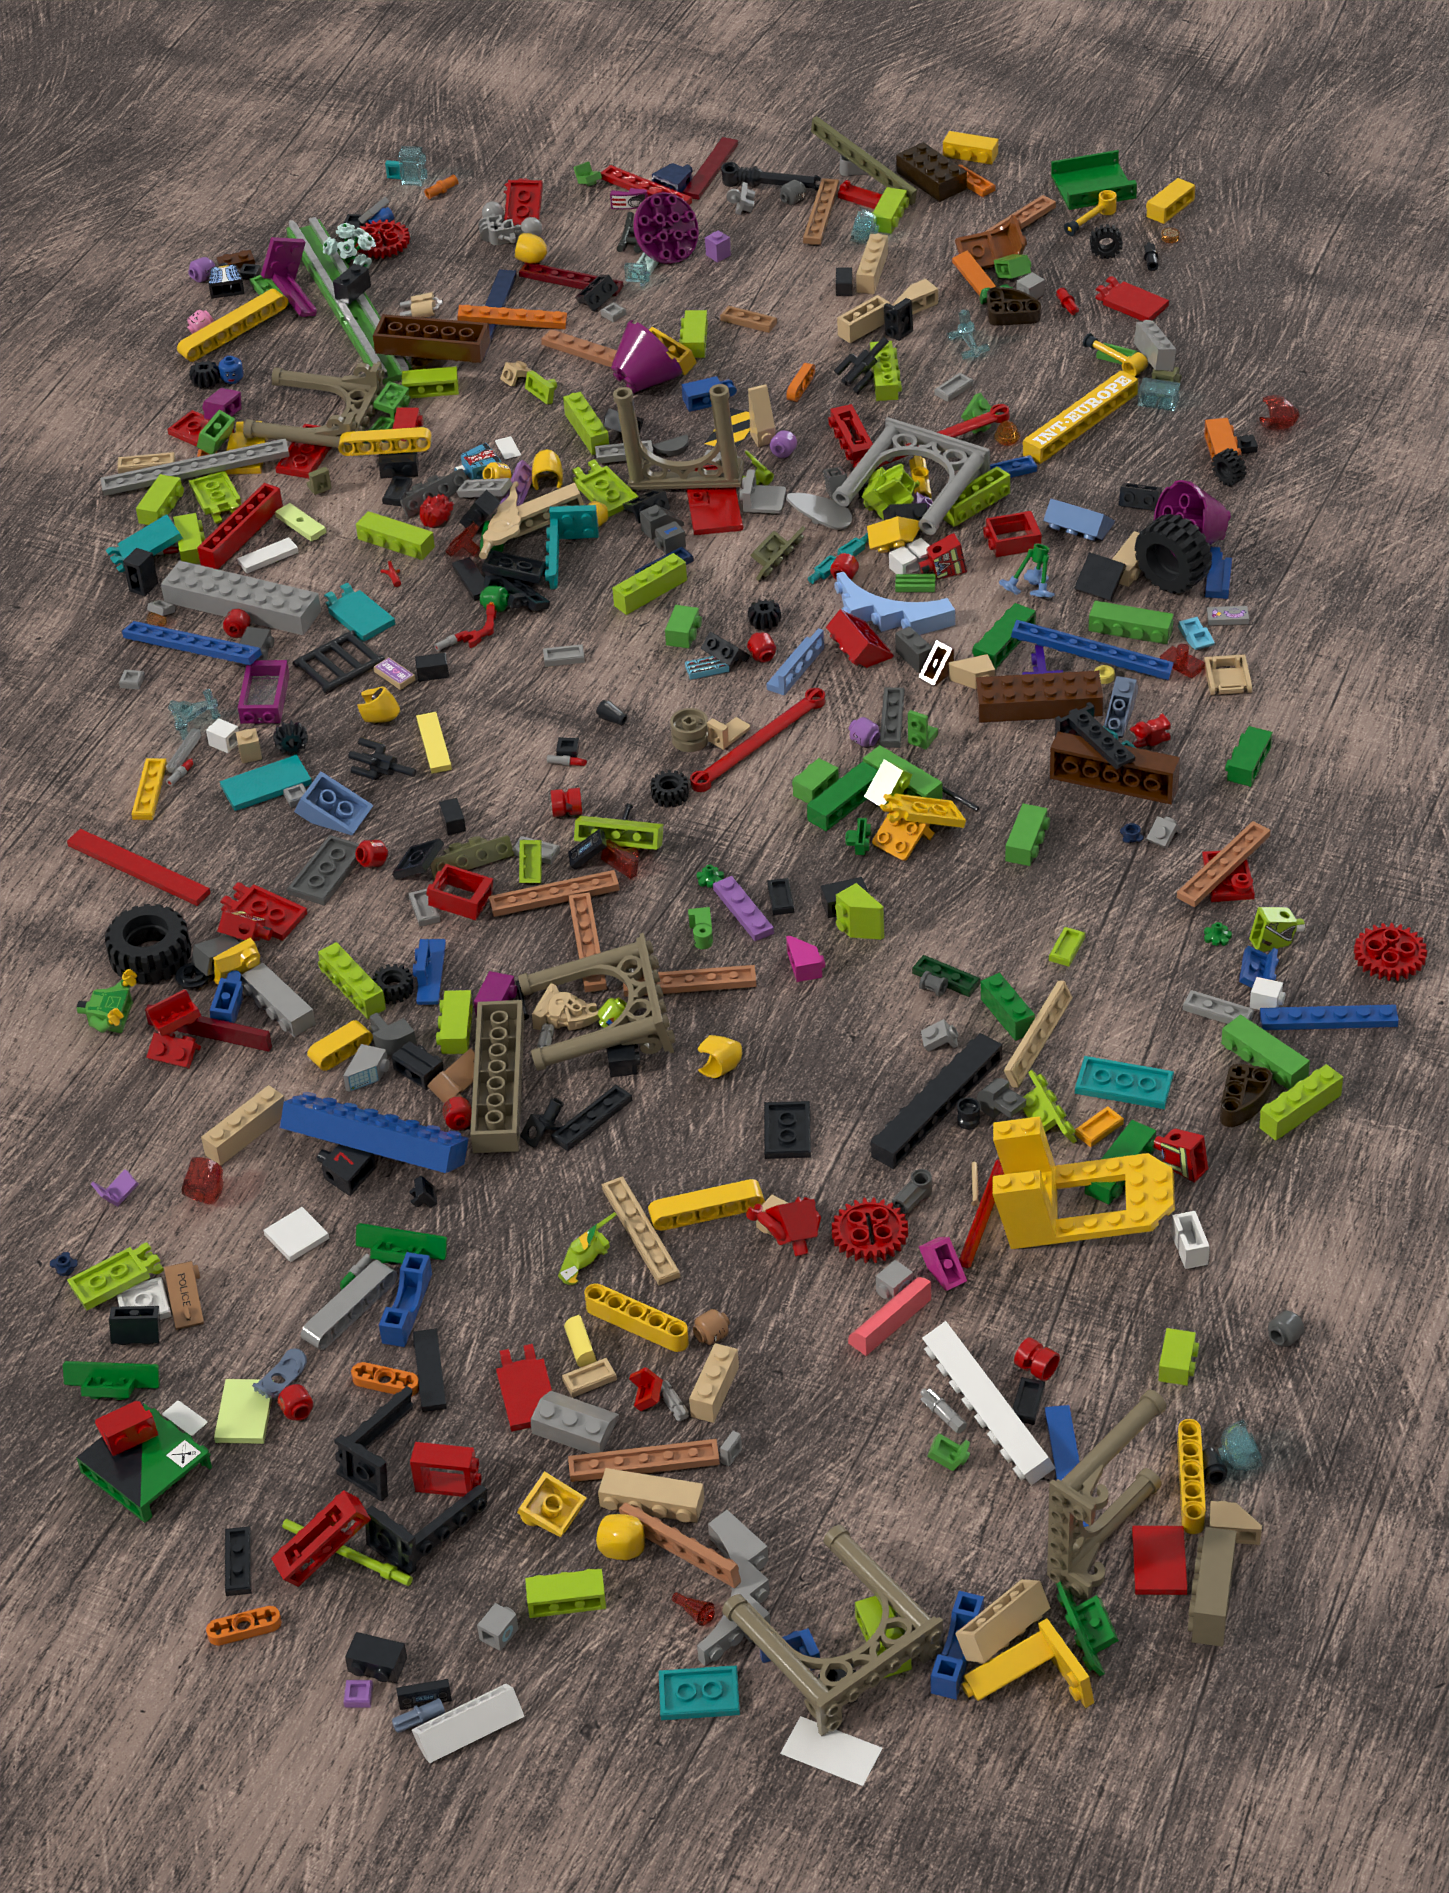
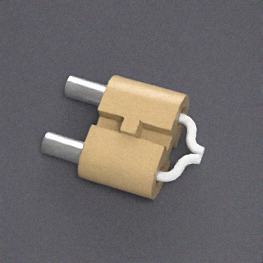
M433 292L411 296V300L400 302L401 309L411 307L409 311L400 312V316L430 318L435 316V310L439 308V305L443 304V301L434 297Z

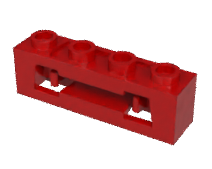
M852 404L831 408V416L828 417L829 426L834 429L835 438L839 439L841 449L845 450L847 461L850 460L854 467V461L864 457L873 443Z
M343 1490L322 1511L317 1513L304 1528L300 1529L286 1545L282 1546L271 1559L283 1580L299 1587L369 1522L371 1518L359 1498ZM352 1519L356 1521L346 1532L341 1531V1529L348 1527V1523ZM310 1559H313L314 1562L303 1571L302 1566L305 1563H309Z

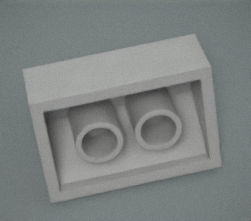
M549 1391L540 1398L531 1417L532 1434L589 1454L604 1451L619 1418V1414Z

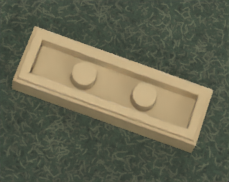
M170 452L118 457V474L175 462V454Z

